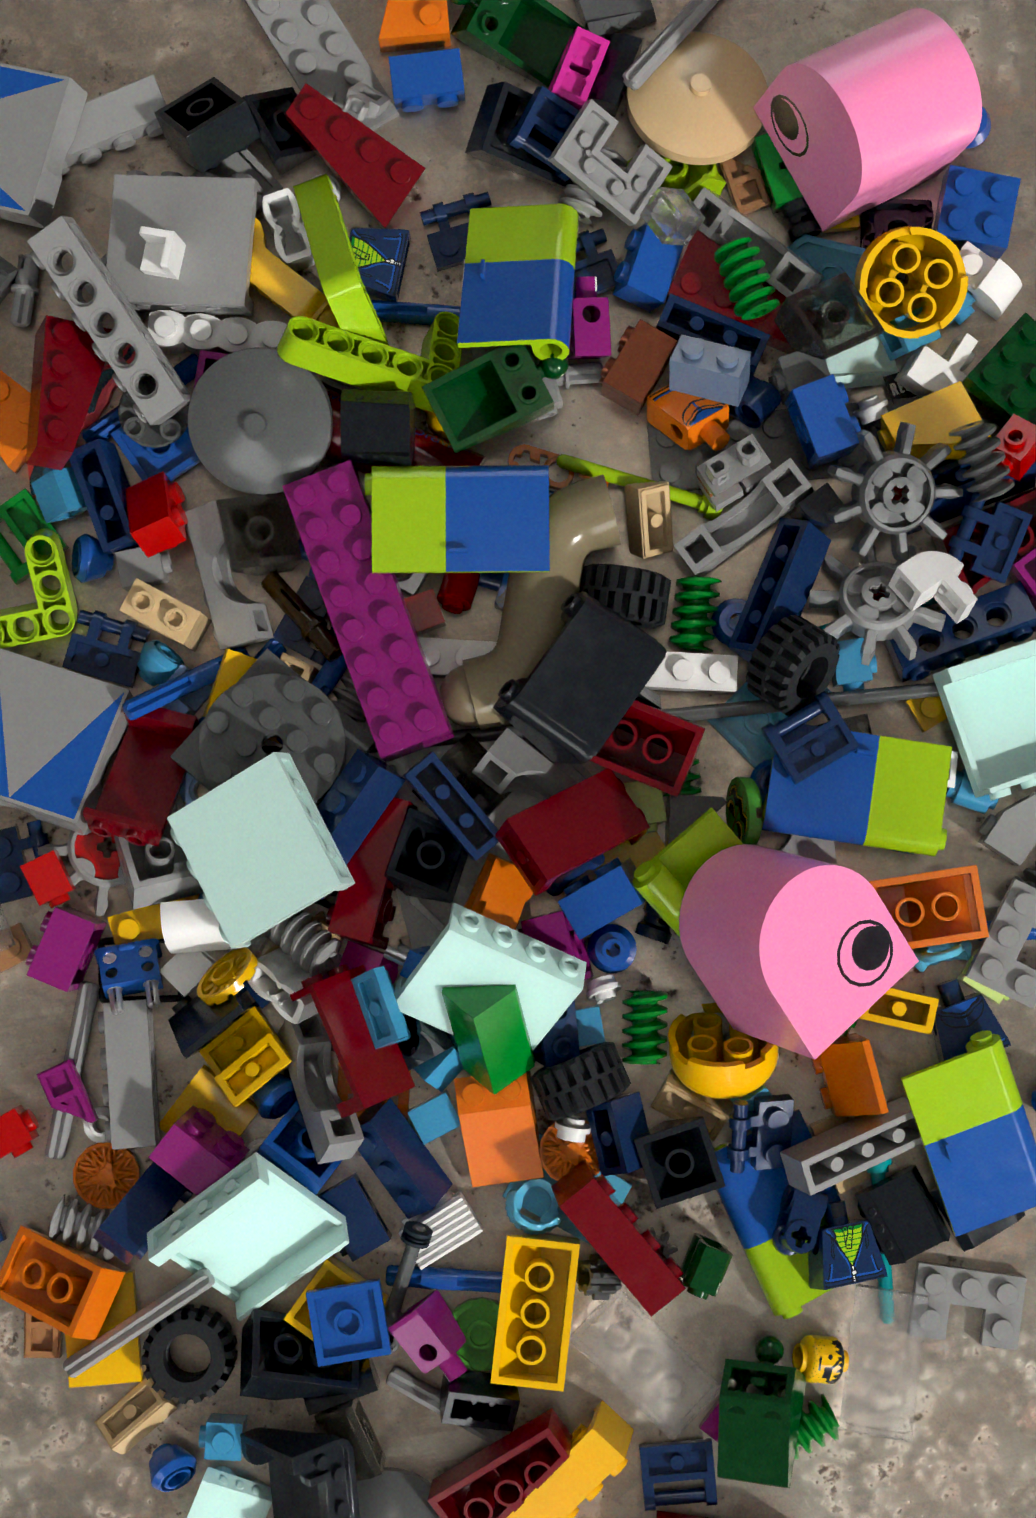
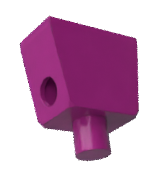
M575 277L576 298H573L569 355L566 358L567 360L601 359L611 356L608 297H597V277ZM583 309H587L591 313L590 322L583 318Z
M437 1289L409 1307L388 1328L421 1372L426 1374L439 1366L448 1381L452 1382L468 1370L456 1353L466 1342V1337Z

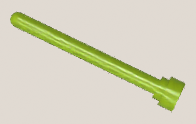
M566 454L559 455L556 460L557 465L562 469L589 477L603 474L606 482L623 487L632 483L657 482ZM669 485L670 501L697 508V512L703 514L705 519L714 520L721 515L722 509L716 512L704 493L701 495Z

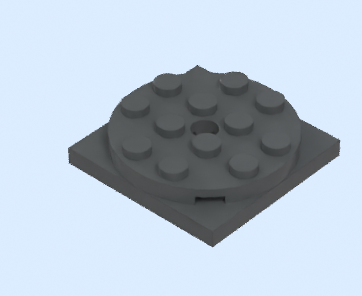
M267 648L239 681L216 699L203 721L170 757L207 790L211 791L268 756L263 751L265 739L272 737L280 738L283 742L280 752L291 755L316 807H318L357 749L359 748L369 753L375 747V742L369 732L332 703L320 689L307 682Z

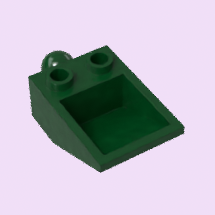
M450 0L456 5H465L450 34L479 54L547 89L550 86L569 37L577 26L584 28L547 0ZM486 18H489L490 21L488 22L487 26H485V20Z
M525 345L500 346L422 386V389L454 452L457 453L523 426L554 410V401L542 379L546 377L556 380L563 377L568 370L567 358L564 360L554 358V353L550 355L551 358L540 360L539 364L535 366ZM515 356L519 358V363L515 367H509L505 363V361ZM527 388H532L536 392V396L531 400H527L522 396V392H525Z
M766 1335L757 1341L755 1355L760 1363L725 1359L719 1396L717 1477L790 1489L806 1378L797 1368L774 1365L782 1359L784 1354L783 1344L775 1336ZM750 1384L757 1388L755 1393H747V1387ZM785 1389V1395H784V1398H783V1397H781V1394H782L783 1390Z

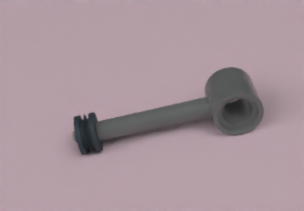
M408 1221L404 1225L401 1240L406 1246L387 1306L385 1307L388 1328L403 1314L400 1310L419 1251L429 1246L433 1230L421 1222ZM392 1335L389 1336L392 1349L391 1354H393L400 1345Z

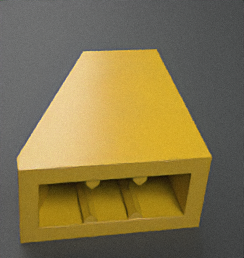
M959 381L881 415V430L877 433L884 450L893 451L900 422H907L916 425L915 437L911 448L912 456L920 459L931 447L940 442L948 445L952 450L944 460L960 459L966 454V451L954 450L953 446L962 439L958 436H949V432L982 419L962 382Z

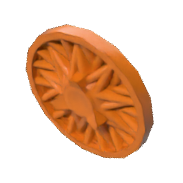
M555 1122L545 1130L540 1139L539 1149L542 1167L552 1179L558 1181L584 1159L597 1174L600 1172L591 1131L590 1134L586 1135L585 1142L577 1143L558 1138L556 1136L557 1129L554 1127Z
M107 1142L96 1143L87 1147L77 1158L73 1168V1184L78 1195L87 1204H92V1206L99 1209H114L140 1178V1166L135 1155L129 1149L112 1150V1144Z

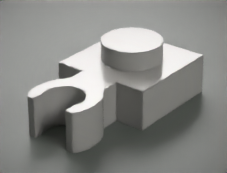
M360 81L348 89L343 101L345 104L342 111L347 112L349 110L358 114L357 119L360 121L365 118L375 119L386 111L391 98Z

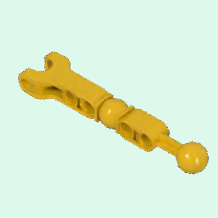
M255 217L250 286L291 318L294 316H304L340 328L326 296L266 248L264 230L260 221ZM422 409L426 412V422L433 434L443 439H448L435 413Z

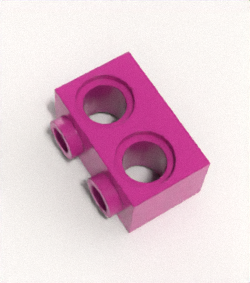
M577 26L567 41L548 90L580 111L587 101L610 41Z

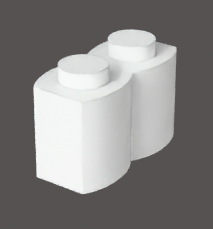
M288 188L263 196V212L274 235L275 247L280 260L295 272L314 266V258L294 194Z
M281 947L257 959L258 966L254 968L256 971L248 983L259 996L271 1001L282 1017L291 1023L299 1024L318 1013L311 995L292 1002L290 994L303 989L301 981L310 978V973L303 971L300 964L292 961L290 955L285 954Z

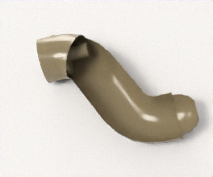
M603 474L579 480L555 491L549 496L550 572H509L496 646L485 655L462 660L463 665L451 670L440 686V694L446 715L453 723L464 727H479L480 731L509 723L493 708L500 698L498 696L500 689L511 679L516 681L521 678H527L566 625L561 620L563 612L561 606L571 594L580 593L583 569L588 556L598 550L621 545L612 501Z

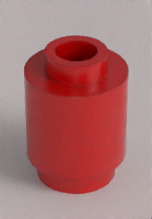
M444 573L437 595V600L442 604V608L454 614H461L462 611L470 610L478 588L480 574Z

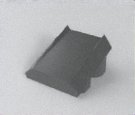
M574 0L584 29L605 39H608L609 35L625 29L638 30L644 28L649 23L657 22L651 0Z

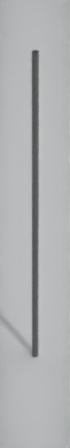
M935 682L827 693L835 707L940 696ZM763 700L662 709V711L687 721L780 712ZM512 724L501 725L480 731V728L452 730L455 737L430 747L496 741L506 728L510 729L520 738L526 737ZM376 745L369 753L378 752ZM282 747L263 749V751L270 755L273 752H280Z

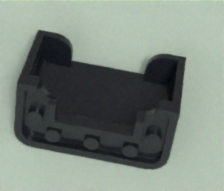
M586 592L573 593L563 602L561 606L563 611L561 620L566 624L527 678H521L516 681L511 679L502 686L498 693L500 698L493 706L500 715L554 763L583 764L591 760L602 748L655 673L667 652L655 638Z
M267 1427L254 1428L240 1434L244 1458L254 1465L268 1463L274 1518H360L354 1450L352 1444L347 1439L334 1434Z

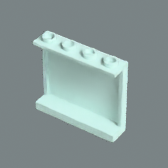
M1036 639L933 674L975 798L989 794L992 801L1012 794L1011 786L1020 784L1022 790L1036 786Z
M271 753L167 817L172 827L170 829L171 836L175 843L182 847L188 859L186 862L190 874L198 880L204 892L202 895L204 903L209 910L214 912L220 924V935L231 948H243L252 945L250 940L333 891H342L355 884L289 753Z
M454 903L451 908L449 923L408 978L400 976L396 982L394 995L400 1012L454 1035L442 996L443 987L516 984L532 1050H534L583 990L587 962Z
M257 1152L147 1232L149 1261L160 1267L166 1261L172 1259L193 1274L202 1268H207L215 1279L212 1287L235 1302L236 1317L239 1321L249 1316L253 1309H260L269 1300L285 1291L294 1282L308 1272L313 1271L319 1264L349 1244L346 1217Z

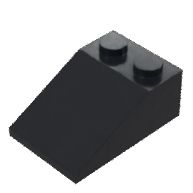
M505 81L487 85L465 153L493 166L565 189L569 184H573L571 178L568 181L562 180L556 176L554 169L521 147L516 149L507 143L509 134L517 126L533 94ZM534 127L532 128L529 136L551 151H554L558 143Z
M242 990L234 996L230 994L227 1001L218 1005L214 1003L213 1006H208L198 995L193 1000L189 995L184 997L171 1008L175 1014L168 1019L182 1055L187 1059L198 1053L254 1007L253 1001Z
M253 1309L242 1328L240 1396L268 1400H285L358 1392L359 1360L318 1367L314 1342L283 1320L287 1313Z

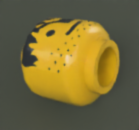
M806 1335L800 1343L794 1346L792 1366L805 1376L806 1382L835 1384L840 1379L842 1373L848 1369L849 1355L843 1349L842 1343L837 1337Z

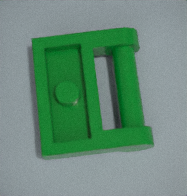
M26 488L0 506V523L2 521L6 522L24 549L30 536L41 528H48L58 534L63 551L69 548L52 523L45 522L40 506ZM0 532V557L12 572L10 574L11 579L18 585L30 577L27 561L25 563L21 562ZM37 540L34 542V548L39 554L49 555L52 553V547L47 541Z

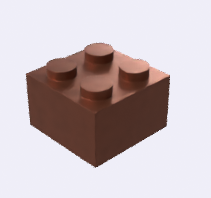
M641 319L635 328L629 325L618 343L620 346L617 352L620 354L617 359L610 356L601 371V378L599 380L603 384L601 395L638 416L647 401V396L651 395L668 366L678 341Z

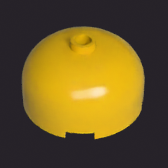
M918 226L898 227L878 236L863 252L855 272L854 286L856 298L867 319L884 332L909 339L919 338L946 327L960 311L968 288V276L966 275L964 263L957 246L945 235L935 230ZM900 272L904 273L906 277L903 284L898 279H895L896 275ZM923 306L920 314L914 316L912 311ZM904 315L908 319L920 323L911 328L900 329L893 326L889 321Z
M716 1003L701 1004L704 1012L692 1013L688 1016H684L681 1013L672 1022L668 1032L669 1056L672 1068L676 1076L686 1087L700 1095L716 1099H731L747 1095L761 1087L770 1078L778 1060L777 1045L736 1031L730 1024V1039L723 1041L722 1019L717 1014H714L722 1013Z

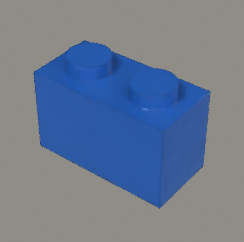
M459 48L388 57L396 109H402L404 112H416L422 110L423 106L437 104L440 108H450L457 106L459 101H465Z
M650 221L638 229H633L625 241L624 248L627 249L625 259L618 265L614 274V281L617 283L613 295L648 312L664 304L686 239Z

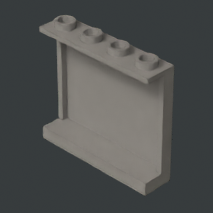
M137 170L127 171L126 175L114 174L106 268L136 312L171 310L182 314L202 313L253 316L254 301L249 297L257 195H263V189L255 178L243 173H235L231 175V178H225L208 172L197 173L196 177H189L173 171L162 172L161 176L148 175L143 171ZM140 226L175 231L186 244L179 280L144 274L140 270L146 241L139 234Z

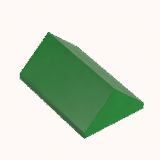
M516 984L443 987L442 996L462 1066L466 1072L495 1095L535 1066V1058Z

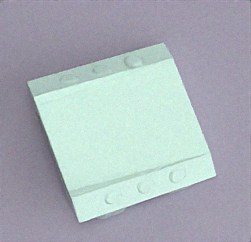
M865 315L858 316L856 322L842 318L818 320V344H820L830 375L834 374L836 382H842L847 392L856 387L885 386L883 377L897 373L895 359L890 361L876 330L878 327L872 324Z
M223 1465L216 1468L208 1467L187 1518H266L272 1504L271 1487L257 1479L248 1480L236 1476L233 1469Z

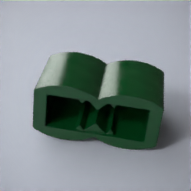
M694 1233L681 1265V1269L684 1272L681 1278H683L682 1281L684 1286L687 1287L686 1291L705 1300H707L708 1295L717 1296L733 1256L728 1251L727 1246L701 1234Z

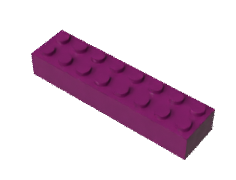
M351 460L283 485L284 493L380 758L387 763L455 737L395 573H372V510L365 495L358 471Z

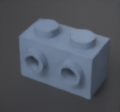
M681 334L669 360V390L738 407L750 379L751 351Z

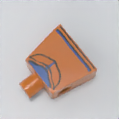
M669 385L647 396V421L684 450H692L706 442L714 451H718L728 444L730 440V435L726 432V429L729 427L728 404L669 390Z

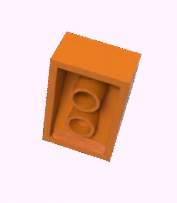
M977 865L868 881L880 896L911 949L989 937Z
M857 1033L848 1034L847 1037L840 1036L815 1060L811 1058L815 1074H822L825 1085L824 1088L819 1089L825 1110L831 1109L832 1114L836 1117L889 1113L869 1039Z
M530 1070L495 1095L472 1076L454 1079L458 1115L472 1187L545 1178L539 1149L540 1140Z
M20 1225L0 1271V1298L70 1337L96 1341L126 1272L84 1251H79L70 1245H64L61 1241L52 1240L47 1235Z

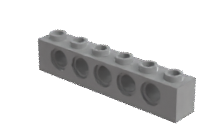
M61 215L27 240L33 250L30 252L33 261L41 270H47L53 279V282H51L52 289L62 301L67 300L74 311L71 313L74 322L82 331L85 332L87 330L93 339L92 348L96 355L103 362L107 361L115 372L112 374V377L117 386L123 392L128 391L134 400L133 409L137 416L144 423L161 425L189 405L191 399L190 392L72 217ZM69 252L74 262L72 268L66 272L62 267V258ZM87 283H90L94 289V296L87 303L83 299L82 289ZM108 313L113 316L115 321L114 328L110 333H107L102 325L103 318ZM127 344H131L135 350V358L130 364L123 358V349ZM148 374L153 376L156 382L155 390L151 394H148L143 388V380Z

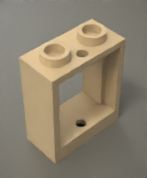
M138 578L135 579L119 611L194 652L212 622L200 611Z

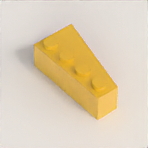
M602 1400L593 1409L595 1413L590 1425L586 1428L581 1423L572 1432L570 1457L538 1489L535 1488L525 1499L524 1503L507 1518H574L579 1511L577 1506L585 1498L588 1501L593 1500L604 1486L602 1481L609 1474L615 1477L626 1466L628 1462L626 1454L634 1429Z

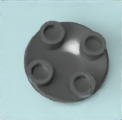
M146 376L143 380V388L148 394H151L155 390L156 382L153 376ZM128 391L123 392L118 407L119 421L126 435L136 443L152 448L164 447L175 442L185 432L188 426L189 405L161 425H150L148 422L144 423L133 409L135 402Z

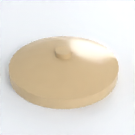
M690 32L638 90L626 87V109L634 130L651 149L676 162L691 165H710L734 158L754 142V137L759 135L763 124L753 107L768 87L758 64L740 46L717 35Z

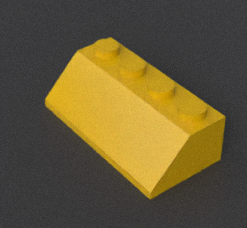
M548 1234L507 1235L490 1383L564 1392L580 1249L579 1238Z

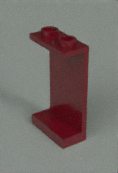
M158 708L135 720H129L126 717L129 727L96 808L85 807L83 810V816L93 833L102 837H111V835L122 837L137 846H145L146 844L159 845L168 822L167 817L171 815L187 774L170 756L199 725L197 716L164 708Z
M607 768L507 818L495 836L534 895L537 896L546 891L557 877L626 841H629L631 845L636 844L650 826L646 821L643 811L636 807L626 792L623 782L615 776L612 770Z
M347 963L328 971L329 978L323 979L321 973L301 981L303 989L290 994L292 1002L309 995L312 996L353 1093V1098L336 1105L341 1118H345L416 1087L397 1043L378 1049L374 1047L351 979L367 972L364 964L349 969Z

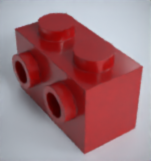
M164 471L125 489L130 535L147 558L166 549H172L179 543L186 541L185 524L188 523V519L182 508V502L185 501V497L177 482L171 483Z

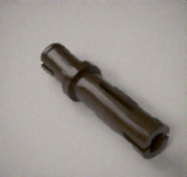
M277 571L271 572L262 580V588L301 630L300 635L306 642L311 641L329 662L335 661L343 654L338 639L327 628L325 619L314 614Z

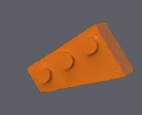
M388 0L378 39L381 53L451 47L447 0Z
M0 370V456L8 468L17 474L26 463L31 393Z
M489 852L464 907L516 930L524 904L531 898L533 892L514 863Z

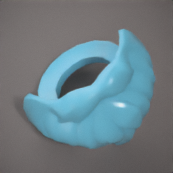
M968 940L917 948L914 950V954L919 962L914 966L919 972H924L928 966L937 965L942 961H953L955 959L969 960L972 952L971 942Z
M532 1179L522 1184L518 1190H510L507 1193L505 1202L507 1216L517 1229L523 1230L526 1234L538 1235L551 1232L563 1220V1216L558 1212L559 1205L551 1188L552 1184L548 1181ZM532 1187H540L546 1190L551 1200L550 1208L541 1217L539 1222L520 1213L524 1194Z

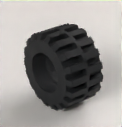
M591 564L584 566L580 592L588 593L639 628H656L665 625L671 580L660 573L646 569L614 564Z
M790 615L788 618L781 619L762 637L752 654L746 675L748 690L781 713L790 716L815 701L814 697L825 691L829 685L839 661L840 646L837 643L838 640L799 615Z
M603 1042L580 1050L579 1056L551 1067L544 1066L537 1070L530 1078L548 1120L564 1119L591 1109L623 1093L631 1084L614 1042Z
M187 1304L184 1308H179L155 1324L148 1333L149 1335L144 1341L142 1348L145 1349V1352L141 1357L142 1365H146L147 1368L144 1375L147 1380L150 1378L153 1380L154 1384L151 1387L156 1392L161 1389L166 1393L163 1398L169 1401L173 1397L179 1398L178 1403L186 1404L188 1400L198 1403L202 1402L204 1397L208 1396L210 1398L215 1395L227 1382L237 1360L238 1350L235 1349V1346L238 1342L236 1335L232 1336L230 1332L232 1326L229 1321L224 1323L221 1320L223 1315L218 1311L213 1314L208 1311L209 1307L201 1305L200 1308H194V1304ZM184 1334L194 1335L202 1339L210 1351L211 1361L208 1367L203 1371L195 1373L180 1369L172 1360L170 1354L171 1342L177 1336Z

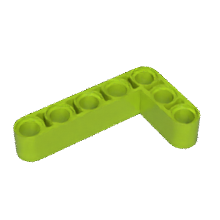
M328 174L320 175L293 186L320 283L340 329L389 345L382 324L361 279L338 199L332 191L334 188Z
M446 311L437 314L422 342L421 355L418 356L308 317L294 316L286 326L277 346V352L281 359L291 365L362 389L377 391L404 390L405 392H411L415 407L434 412L422 386L460 367L462 348H458L457 345L459 317Z
M48 528L36 530L25 545V557L37 602L0 609L1 649L62 637L73 630L77 621L78 607L62 543L58 534ZM37 540L47 541L52 547V553L49 555L39 554L34 548V542ZM46 575L56 576L60 580L61 587L56 590L47 588L43 583V577ZM63 610L68 614L70 621L66 624H59L53 620L51 612ZM20 617L29 618L34 624V629L31 631L21 630L16 623V619Z

